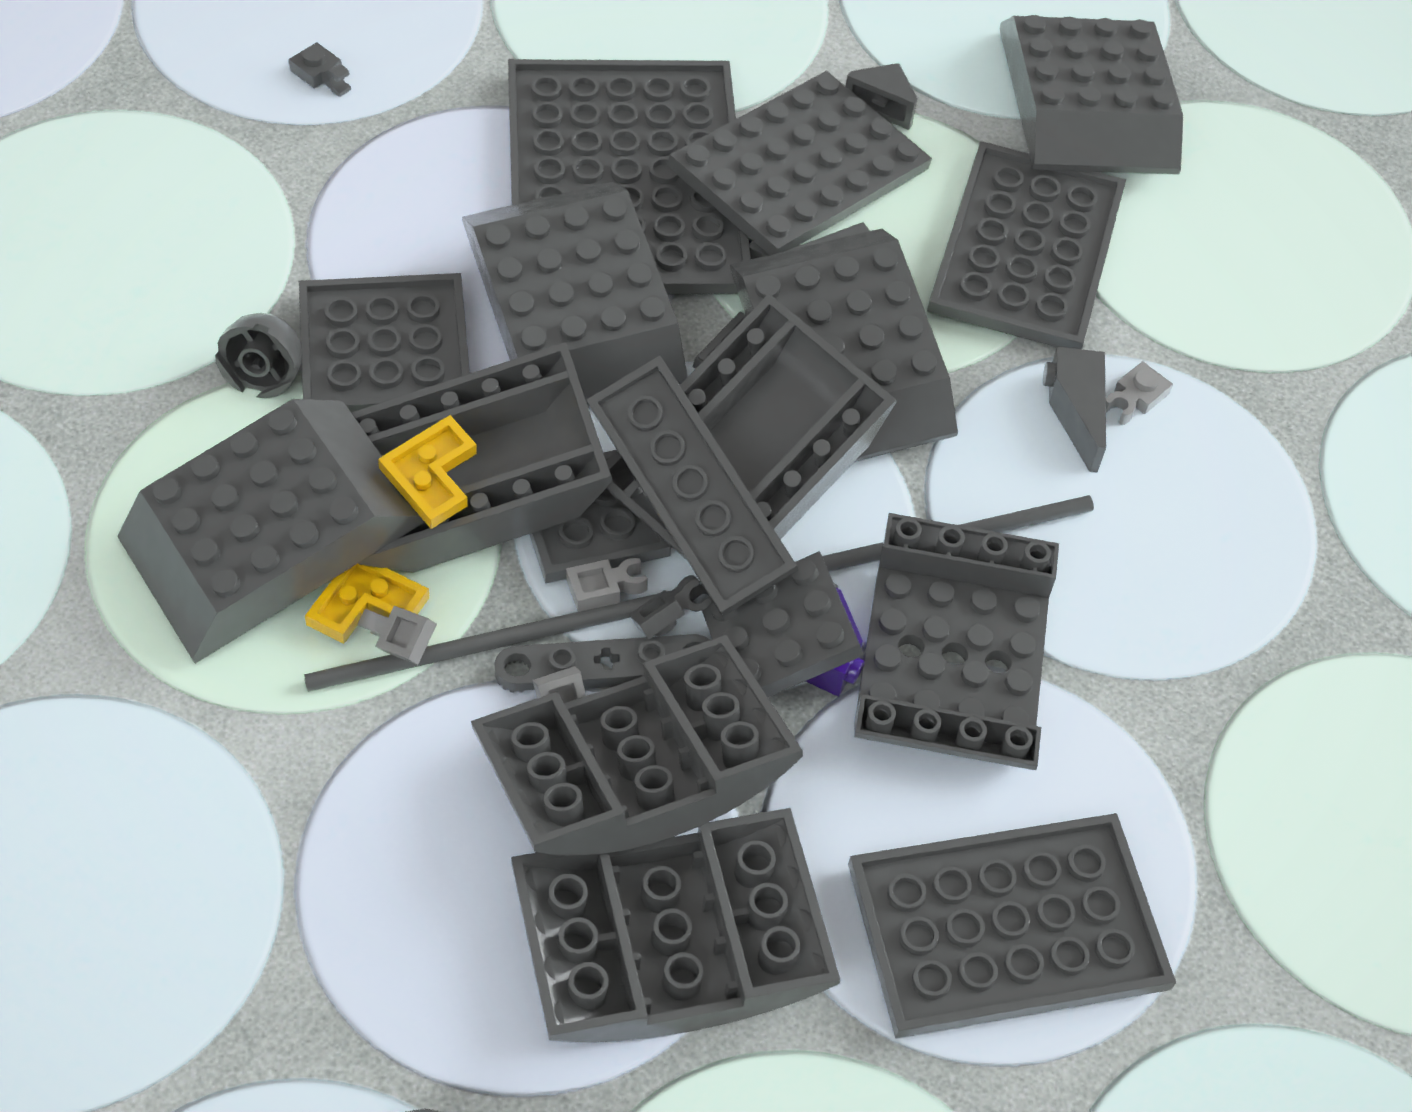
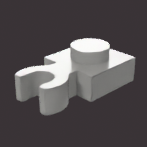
M1141 361L1117 381L1114 392L1106 397V412L1113 407L1122 409L1123 412L1118 423L1125 425L1131 421L1135 408L1145 415L1167 397L1171 392L1173 383L1144 361Z
M640 558L627 559L616 568H611L608 559L566 568V581L578 612L620 603V592L637 595L646 592L648 589V578L646 575L631 577L632 575L641 574Z

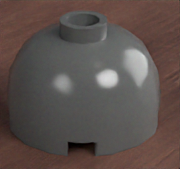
M260 312L241 316L225 329L217 342L218 352L215 355V360L222 377L232 387L242 393L245 387L261 391L256 396L258 398L275 397L286 391L293 383L302 363L301 342L295 330L286 321L273 314Z

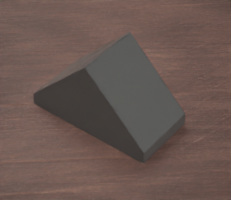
M900 63L849 72L846 88L850 89L890 123L910 130L918 99Z

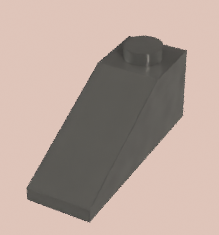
M1057 346L1053 361L1045 363L1042 383L1043 386H1049V404L1089 472L1098 473L1106 451L1105 352Z

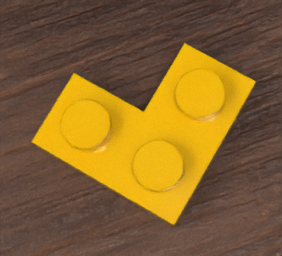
M449 415L380 457L378 465L381 472L432 529L467 507V496L448 476L447 472L476 455L477 444Z
M358 563L331 580L305 614V622L307 626L344 644L358 626L357 624L364 609L385 617H389L394 606L418 614L430 598L429 588L388 568L365 566Z

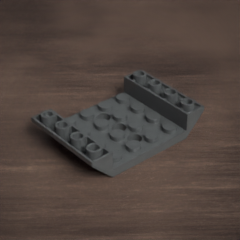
M889 513L876 576L864 655L865 663L862 668L854 720V737L1036 771L1042 727L1037 726L1048 605L1056 580L1059 543ZM905 644L914 645L920 650L921 655L908 657L899 650V647ZM947 652H955L965 662L960 665H952L946 662L942 655ZM990 660L1001 661L1006 665L1008 671L1004 673L993 672L987 667L986 662Z

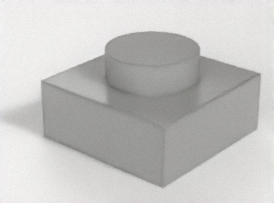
M575 666L533 680L537 698L558 692L563 702L566 703L586 696L581 672Z

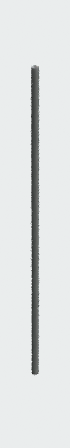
M1086 495L959 525L994 532H1004L1091 512L1094 509V503L1091 496ZM883 542L822 557L829 572L880 560ZM699 584L691 589L689 598L696 599L703 593L707 595L708 593L703 585ZM659 593L426 647L418 665L390 654L304 674L307 692L631 618L629 616L630 613Z

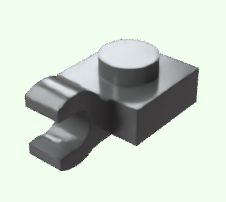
M318 42L288 59L290 71L314 89L324 84L339 97L352 90L351 86L343 80L350 75L349 70L342 65L340 58Z
M689 575L683 578L669 593L666 590L662 591L630 613L629 616L636 627L650 639L654 635L662 636L671 631L676 626L677 619L685 615L683 610L702 611L711 604L712 600L705 593L696 599L689 598L691 589L700 584L697 577Z

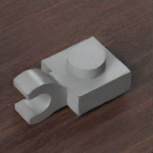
M394 606L389 617L364 609L357 625L379 637L375 645L378 649L418 665L437 623L427 617Z

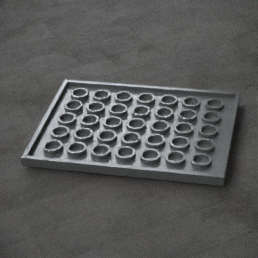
M508 59L511 205L615 182L628 190L667 294H738L730 271V264L751 260L748 236L667 166L671 153L736 119L730 61Z

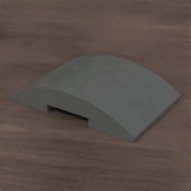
M727 635L644 662L643 677L566 703L563 702L559 693L555 692L471 721L472 729L534 852L573 856L605 854L629 850L675 837L704 825L745 803L780 778L803 757L802 748Z
M791 808L708 822L699 826L697 833L671 837L653 844L624 851L580 856L535 852L511 857L549 1040L563 1042H616L692 1032L767 1013L799 1002L840 984V975Z

